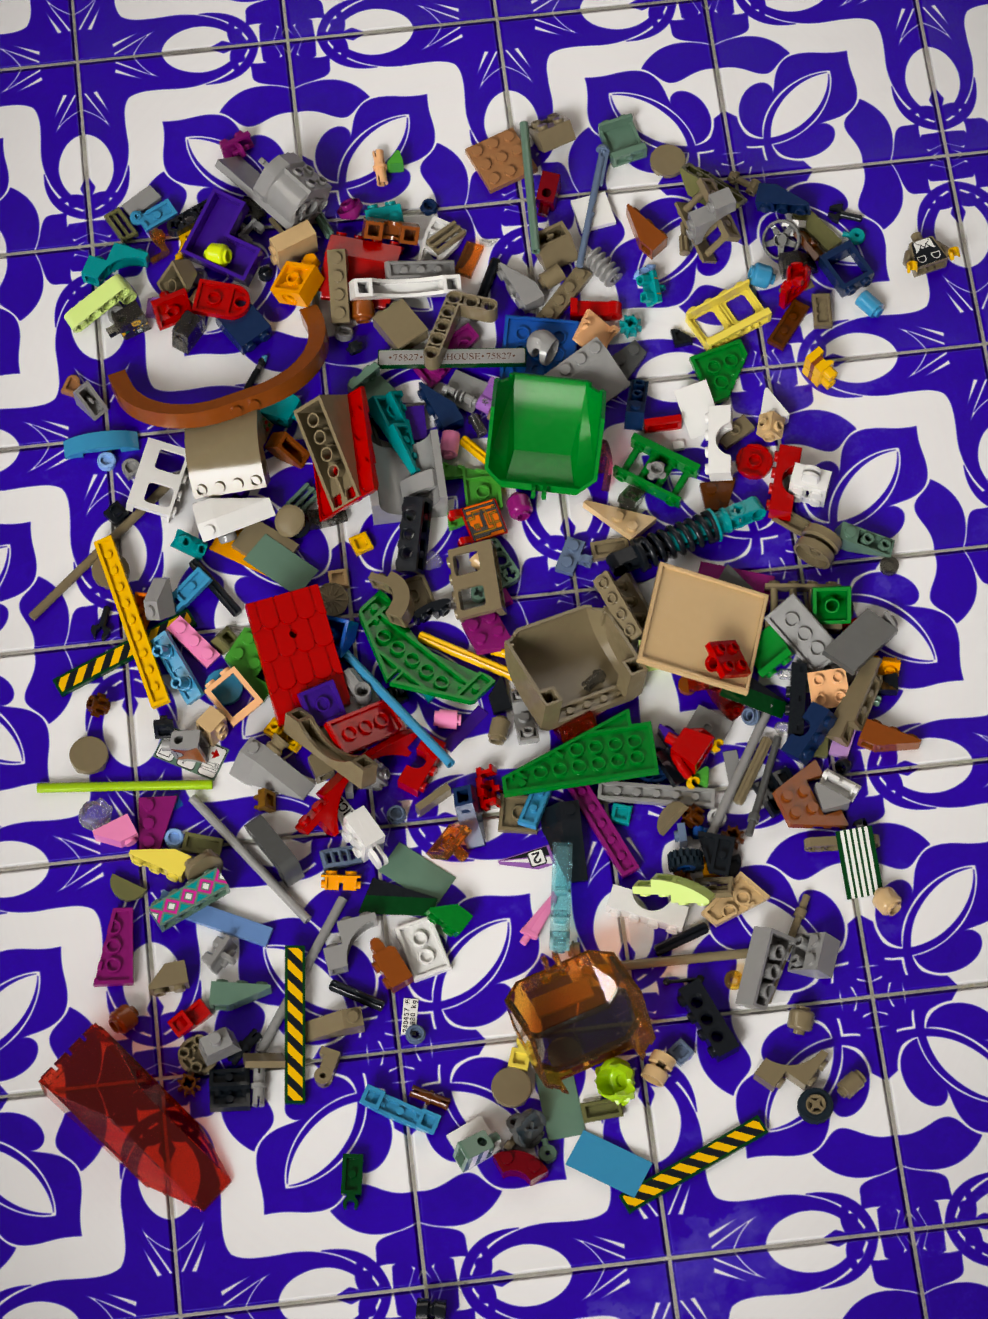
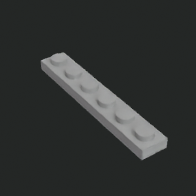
M613 781L598 784L597 799L604 802L667 806L672 802L678 801L686 806L690 805L692 807V804L695 803L701 809H714L715 789L700 787L689 789L687 786H676L673 788L672 785Z

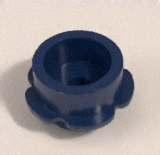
M425 199L420 206V210L424 215L431 216L437 213L438 205L433 199Z

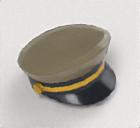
M284 505L275 516V528L284 537L299 539L306 536L309 532V520L303 513V510L296 505Z

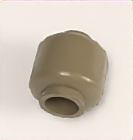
M796 1005L795 1008H791L789 1011L787 1026L793 1029L794 1034L805 1035V1032H810L813 1029L815 1013L809 1007Z

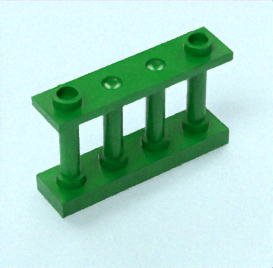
M634 432L631 437V447L633 450L622 468L617 465L613 467V476L620 482H626L663 500L668 506L680 508L682 497L678 495L689 477L697 479L700 474L701 465ZM643 452L649 455V459L639 476L629 472V469L638 454ZM659 460L666 464L664 468L666 477L664 479L658 478L656 483L653 484L645 480L649 473L646 466L648 463ZM672 469H677L683 474L673 491L669 492L663 489L662 486Z

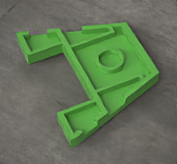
M442 462L445 480L463 479L466 507L495 498L499 510H503L501 486L486 470L478 468L474 470L465 468L462 465L454 466L449 465L447 462ZM462 517L455 521L448 520L449 531L465 526Z
M244 627L224 660L231 668L234 666L264 701L263 703H265L269 697L266 682L258 678L262 667L251 628Z

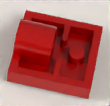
M736 640L713 641L705 645L709 654L705 660L706 669L709 672H717L720 679L747 677L751 674L748 663Z

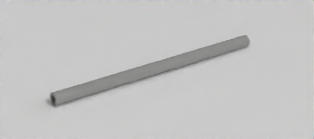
M761 712L760 719L751 734L707 832L718 833L768 723L770 714Z
M196 794L193 795L189 802L299 919L304 924L308 923L312 917L200 798Z
M338 896L305 958V979L347 902V899ZM285 997L256 1048L258 1053H266L284 1019Z

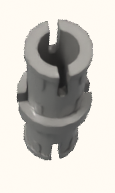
M253 1068V1083H251V1089H253L252 1106L257 1107V1100L259 1099V1107H264L265 1089H267V1084L265 1083L266 1068H260V1073H258L259 1068Z

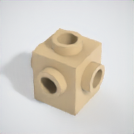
M774 411L760 414L756 435L766 442L782 439L785 418Z

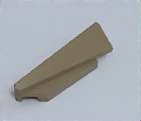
M872 657L860 668L845 693L846 696L842 698L834 712L838 719L826 735L827 738L848 747L853 731H862L883 682V676L878 674V669L882 663L881 658Z

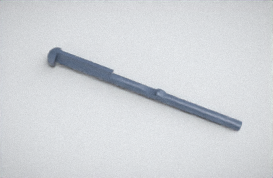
M600 144L596 148V152L599 154L576 263L578 268H583L592 220L595 216L593 208L597 200L599 186H603L610 152L606 144Z

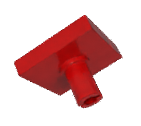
M185 288L173 293L163 291L159 295L160 298L150 301L160 331L176 325L183 314L186 317L188 316V319L194 317Z

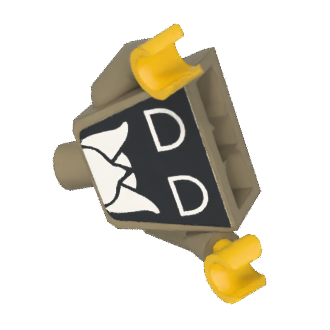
M915 232L911 235L913 242L909 244L908 250L904 253L903 265L906 267L907 273H910V270H912L913 276L918 277L945 268L948 257L952 261L954 256L960 257V251L958 247L950 248L940 241H936L933 236L923 238L921 232Z

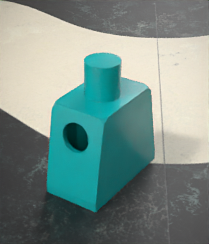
M292 394L282 401L262 408L260 412L271 423L289 428L293 421L296 420L293 411L301 407V400Z

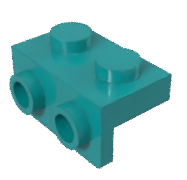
M395 201L385 202L383 207H378V204L367 206L368 210H364L365 217L404 222L400 203L396 204Z

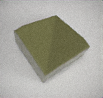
M226 626L210 643L224 655L230 650L238 637Z

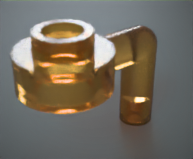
M156 227L149 231V235L161 252L150 258V262L153 265L170 255L164 240L166 239L165 233L162 229Z

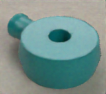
M854 228L850 232L843 231L842 237H847L854 245H860L865 240V233L860 228Z

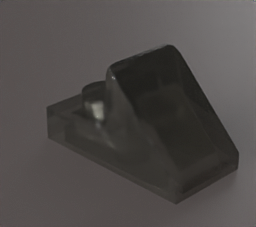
M628 485L618 497V508L637 512L646 492Z

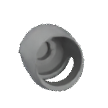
M539 329L529 335L526 347L532 357H536L539 354L541 365L548 366L558 351L559 341L550 331Z

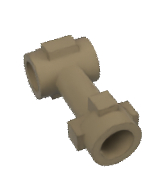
M731 171L727 178L730 184L738 183L746 187L745 192L750 196L757 194L758 185L761 183L758 179L752 178L750 182L740 177V172Z

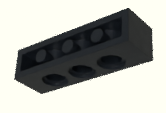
M404 497L401 507L402 519L399 526L400 537L397 544L398 555L395 562L397 572L405 575H425L433 500L426 497Z
M698 978L678 989V997L676 999L680 1007H685L688 1012L686 1015L689 1022L697 1027V1034L702 1042L705 1041L708 1045L707 1051L711 1058H715L717 1062H720L738 1052L739 1043L700 979ZM694 1001H698L702 1004V1006L699 1008H695L691 1005V1003ZM703 1018H709L712 1021V1023L706 1025L703 1024L701 1020ZM719 1035L722 1037V1040L716 1042L712 1039V1036Z

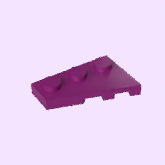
M178 796L138 798L139 850L162 849L164 836L171 821Z

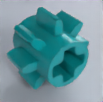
M625 315L624 321L619 322L621 327L620 334L624 333L627 338L633 336L636 338L637 332L642 331V326H640L641 319H636L634 315L628 317Z

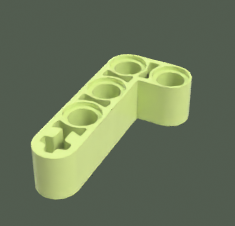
M116 274L71 308L64 315V319L74 333L81 332L119 301L125 305L133 302L137 298V294L125 278L120 274Z

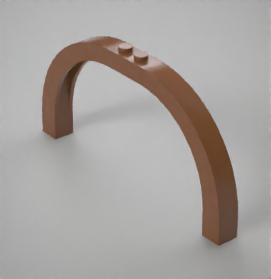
M317 304L300 309L302 323L308 333V340L299 358L282 373L263 383L210 401L193 404H170L155 401L142 395L135 389L125 369L108 375V379L120 407L138 421L157 427L174 429L197 428L218 424L282 401L311 381L323 366L329 351V337L325 320Z

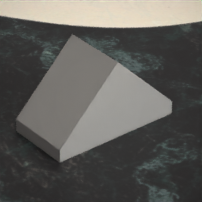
M86 380L73 392L76 405L94 421L108 410V407L89 381Z
M816 782L813 792L824 815L849 809L851 803L849 798Z

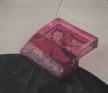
M603 439L598 473L604 474L602 491L609 492L613 462L607 440Z

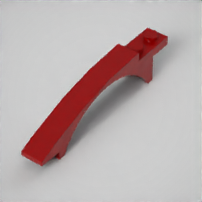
M407 729L366 750L361 755L365 754L372 760L386 755L409 757L412 752L407 747L415 740L417 735L411 729ZM337 772L316 793L320 800L316 801L311 806L312 809L299 819L298 824L295 826L299 833L308 835L319 825L327 835L334 837L338 835V807L342 793L349 780Z

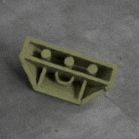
M689 162L679 170L687 195L692 198L700 191L696 181L702 177L714 179L718 190L729 187L736 199V209L748 201L747 198L729 184ZM704 197L698 203L706 205Z

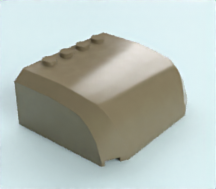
M592 605L576 607L519 627L504 642L505 660L510 678L541 730L550 731L634 700L643 691L648 669L645 665L636 662L637 652L607 606H603V608H595Z

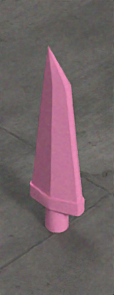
M557 889L520 930L523 937L519 942L522 945L526 946L530 939L537 940L557 902Z

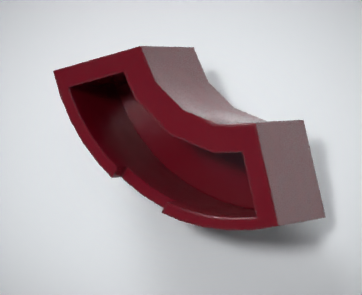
M506 1150L493 1155V1162L502 1178L509 1176L520 1177L532 1186L548 1177L549 1171L538 1158L527 1152Z

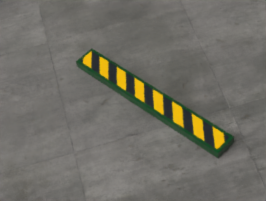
M757 1115L643 1181L635 1198L622 1193L619 1195V1199L627 1212L631 1214L767 1135L768 1130Z

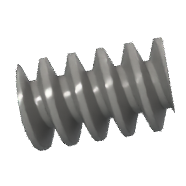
M597 247L587 255L585 264L587 267H590L592 272H595V276L599 277L606 287H612L622 278L623 273H619L620 267H615L616 263L614 261L610 262L611 257L605 258L606 252H601L602 248Z

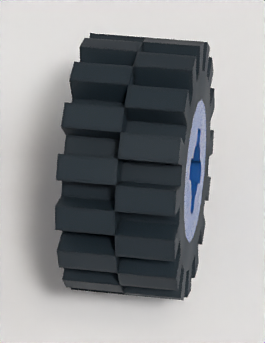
M680 848L667 854L668 869L671 873L682 870L683 873L689 872L693 874L696 873L695 871L699 872L704 868L703 852L700 849Z

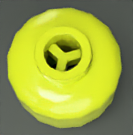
M211 243L204 251V258L222 267H226L232 260V251L226 244Z

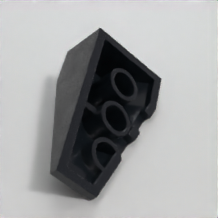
M579 800L558 802L545 808L540 820L542 832L552 852H554L567 882L588 881Z

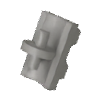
M227 935L224 938L217 936L213 941V946L216 948L214 953L212 954L207 951L202 956L203 962L216 975L228 963L235 965L237 962L233 956L236 954L235 950L238 946Z

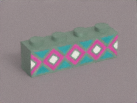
M217 867L208 869L197 879L187 881L185 886L180 889H173L163 899H156L148 908L161 932H164L229 894V885Z

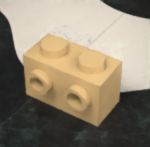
M212 705L196 721L197 730L202 731L212 747L219 741H223L229 731L225 712L220 708H214Z

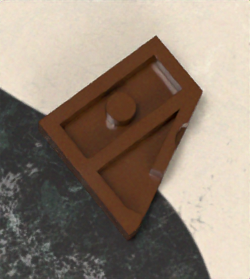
M735 477L730 481L700 483L699 488L705 510L710 508L713 512H716L722 507H728L735 485Z

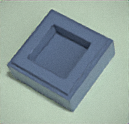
M680 1038L666 1053L672 1056L681 1067L695 1054V1051Z

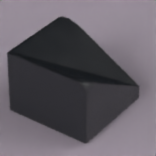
M898 674L882 675L883 682L877 695L897 696Z

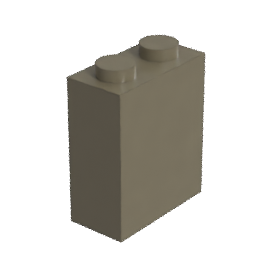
M403 298L393 301L389 307L383 311H378L372 317L373 327L392 350L413 349L429 338L428 328Z

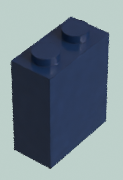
M242 300L236 303V305L239 307H242L246 304V302ZM252 304L247 314L242 318L236 320L216 318L217 326L242 355L252 352L257 345L268 341L272 336L271 325Z

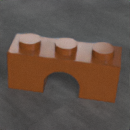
M364 216L361 235L366 239L380 241L382 239H391L402 244L417 245L420 227L416 223Z

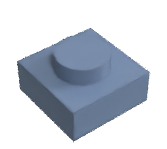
M685 822L677 823V830L674 831L675 842H679L680 848L688 847Z

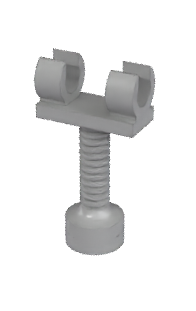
M255 218L248 225L242 223L239 228L242 231L238 234V238L253 244V239L249 236L250 232L254 229L261 235L265 231L264 225Z

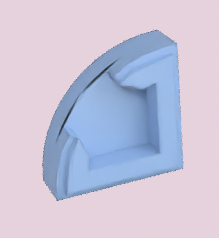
M648 264L638 269L633 279L636 280L638 276L655 270L656 265Z

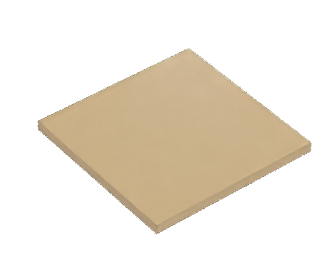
M660 561L636 662L747 696L769 595ZM736 640L748 663L751 674L747 677L720 679L717 672H709L706 669L705 660L709 654L705 645L713 641Z

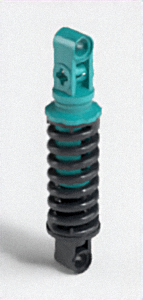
M751 496L726 508L722 507L716 512L707 508L705 511L700 512L701 515L695 514L692 519L685 518L683 523L680 521L675 522L674 526L667 525L664 530L658 529L655 534L652 532L648 533L646 538L640 536L630 539V546L610 553L606 557V563L616 577L636 569H640L641 572L645 573L647 570L652 569L649 560L657 567L659 565V556L664 563H667V553L670 554L672 559H677V552H680L683 556L687 554L686 548L694 552L696 544L700 548H704L706 540L709 544L721 542L723 534L731 533L735 529L763 519L766 515V510L756 496Z

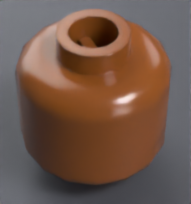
M356 300L350 303L351 318L356 323L366 324L371 322L372 317L375 316L374 302L372 300Z
M122 1004L110 1013L109 1025L114 1032L126 1034L137 1026L139 1013L134 1006Z

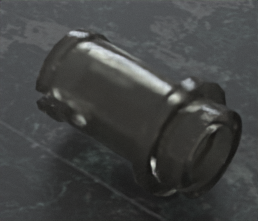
M473 413L468 417V424L472 425L478 438L483 437L488 433V430L481 420V415Z
M594 670L593 674L581 683L582 686H585L584 689L587 692L592 691L599 683L605 681L606 674L603 670Z

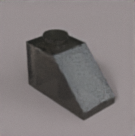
M799 250L779 253L778 266L782 280L786 279L787 267L793 262H802L803 267L807 264L811 268V274L818 273L816 263L808 253Z

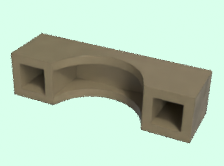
M346 249L327 250L331 323L334 326L353 325L348 289V251Z

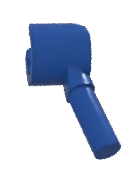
M700 825L695 826L691 837L699 839L698 831L707 832L709 828H703Z

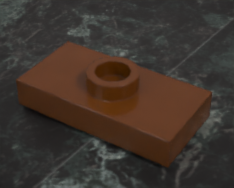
M799 230L801 235L800 244L814 261H819V256L824 254L818 247L819 243L810 237L806 231Z

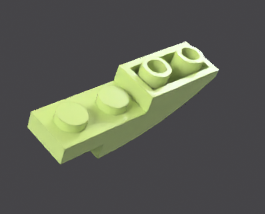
M656 873L651 880H638L632 886L633 894H640L642 897L650 896L651 894L658 895L659 897L671 895V903H678L679 905L697 903L699 906H705L710 904L715 898V893L699 883L670 874Z

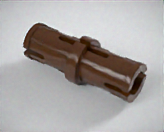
M413 1084L409 1097L424 1101L426 1105L430 1106L432 1104L446 1111L448 1110L451 1098L439 1095L432 1089L429 1091Z

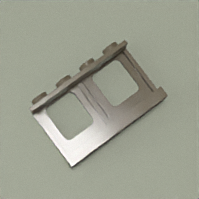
M488 539L449 549L446 562L448 568L451 569L449 580L454 589L452 591V599L454 603L456 602V609H454L456 619L463 623L467 619L497 612L499 616L506 615L507 610L497 548L494 542ZM477 551L480 569L459 575L456 556ZM483 586L485 604L464 610L461 591Z

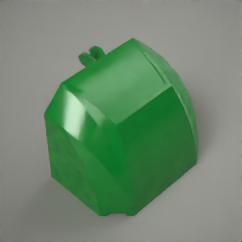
M513 372L505 379H494L484 469L501 487L531 490V499L536 497V491L542 492V500H546V492L569 495L579 494L597 482L605 423L606 391L604 389L599 391L594 388L589 380Z

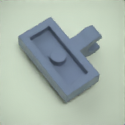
M568 536L556 564L555 572L573 577L578 564L591 568L593 557L587 554L582 555L586 542Z

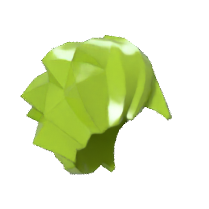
M613 1057L605 1060L601 1066L595 1068L597 1077L594 1081L601 1096L611 1100V1102H616L617 1105L621 1103L622 1106H625L630 1100L635 1098V1071L627 1061L619 1057Z

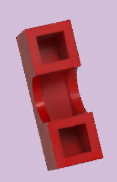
M430 735L448 753L446 743ZM422 740L417 746L416 752L417 756L423 758L426 763L420 768L406 765L397 780L398 788L416 797H419L421 792L425 793L429 785L428 780L430 777L435 776L438 771L437 765L440 762V759Z

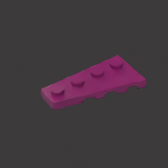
M467 323L454 332L448 349L472 348L479 340V335ZM419 368L413 369V371L425 385L434 389L452 368H438L437 370Z

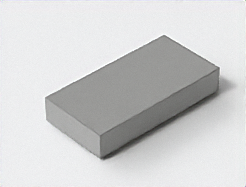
M149 185L124 203L122 209L129 216L133 211L144 213L162 199Z

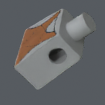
M201 730L173 731L171 740H162L161 749L162 751H171L177 760L207 763L210 744Z

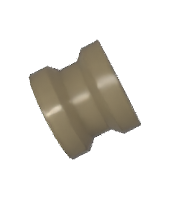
M274 733L272 740L268 741L265 745L281 757L284 748H288L290 744L277 733Z

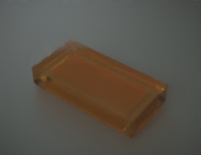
M466 241L456 264L455 274L471 279L483 253L484 246Z

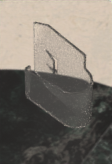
M434 551L428 552L425 570L441 567L443 561L439 553H434Z

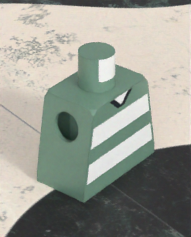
M482 1130L458 1142L453 1157L462 1172L464 1173L490 1157L495 1145L501 1143V1138L496 1131L488 1135L485 1130Z

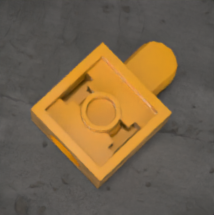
M306 254L301 263L285 262L270 288L279 303L309 307L324 281V277L318 270L321 263L315 254Z

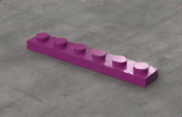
M586 785L567 788L572 798L579 800L580 811L622 879L640 869L639 865L591 787Z

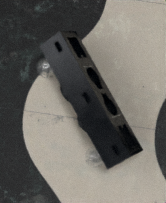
M792 662L791 669L781 668L777 673L780 679L790 680V686H786L785 698H789V704H785L784 713L785 716H788V722H777L774 726L777 733L787 734V739L791 733L796 736L804 735V719L802 716L805 713L807 663Z

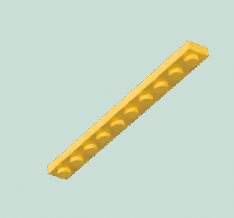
M112 535L95 541L94 545L150 705L153 709L170 703L171 700L156 657L152 654V646Z

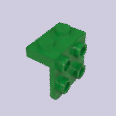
M768 626L761 632L754 664L762 678L774 676L778 672L776 669L781 665L786 666L793 660L791 657L795 655L771 626Z

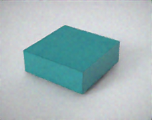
M613 802L610 817L612 823L629 826L633 806Z

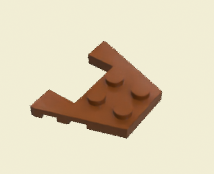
M813 760L778 787L772 795L789 828L823 827L824 829H831V827H839L840 829H845L849 824L842 810L824 815L808 782L822 777L823 772L816 760Z

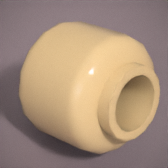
M880 887L874 892L872 903L882 915L893 916L900 911L902 899L892 887Z

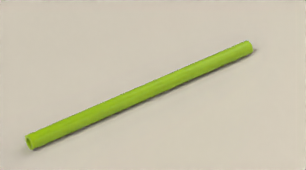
M212 780L37 783V793L213 789Z

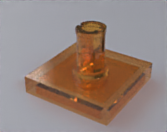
M449 824L426 854L431 859L448 860L453 854L460 862L465 861L469 853L460 845L472 830L467 825Z

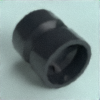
M417 1298L415 1319H446L447 1300L435 1299L431 1302L427 1298Z

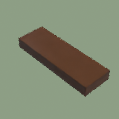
M793 299L768 338L767 344L784 351L809 312L810 306Z

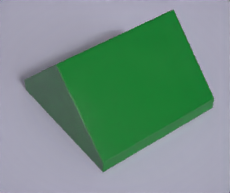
M851 586L812 587L810 598L811 613L821 624L851 623Z

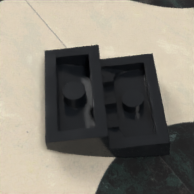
M788 766L771 773L762 804L771 818L782 814L772 793L793 777ZM761 780L758 781V782H756V783H754L753 786H752V788H753L754 792L756 793V795H757V792H758V789H759Z
M250 1068L209 1070L210 1112L251 1110Z

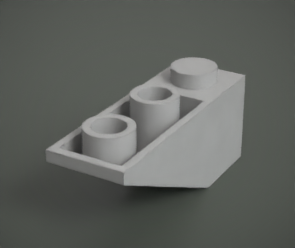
M501 262L498 263L497 275L501 281L504 280L506 283V289L510 295L513 294L515 297V303L519 309H522L527 314L544 305L545 296L535 281Z

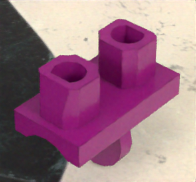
M240 130L235 133L233 139L219 141L224 158L238 155L244 158L246 157L245 151L254 147L248 131L242 132Z

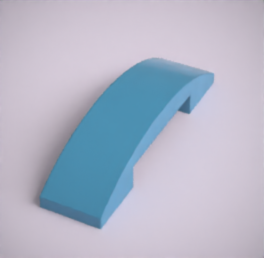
M99 431L75 436L63 441L65 459L84 457L85 453L120 449L121 452L139 450L138 433L136 431Z
M367 1084L359 1101L363 1106L388 1119L434 1135L442 1117L427 1109L417 1108L387 1095L385 1091Z

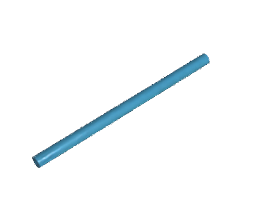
M348 650L343 656L346 662L356 670L366 683L370 685L447 768L452 767L455 761Z

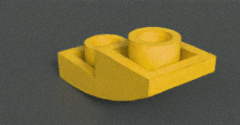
M273 717L263 730V733L271 739L273 738L272 735L277 733L290 744L287 749L296 754L302 747V745L284 733V726L278 727L276 717Z

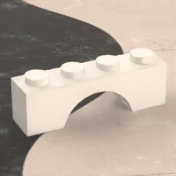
M731 405L708 406V413H705V422L708 424V430H705V439L708 441V447H705V457L708 458V464H705V474L709 475L710 481L733 480L731 455L722 452L718 448V444L725 433L733 430V411Z
M613 884L606 905V912H609L613 917L622 916L628 918L630 922L645 923L650 928H661L669 934L677 935V933L679 934L683 931L689 907L679 905L678 903H671L670 901L662 909L655 911L646 910L636 903L632 889Z

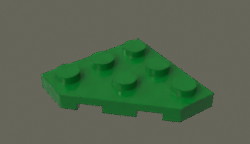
M741 339L689 358L699 382L707 380L715 405L729 400L747 359L748 353Z

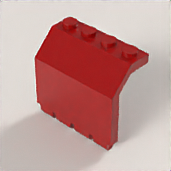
M336 232V235L331 234L325 251L321 273L324 277V281L319 288V292H322L321 299L330 301L327 250L346 249L348 251V282L355 278L385 279L384 262L399 261L401 254H404L405 247H401L399 242L390 241L389 244L382 243L383 240L372 239V241L364 240L363 236L354 235V238L347 237V233ZM392 299L372 300L374 301V309H386L387 304H391Z

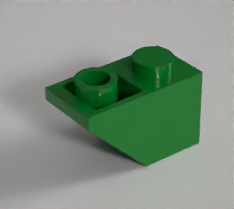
M458 904L430 907L424 913L428 916L427 919L431 923L440 925L443 928V932L450 937L460 935L473 917L472 914Z

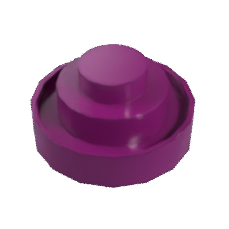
M359 198L346 199L340 204L337 214L341 219L355 220L360 216L359 213L363 208V204Z

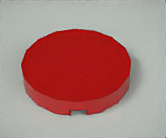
M748 444L746 447H742L736 456L738 472L748 479L758 480L764 478L770 473L773 466L772 454H770L765 446L760 444Z

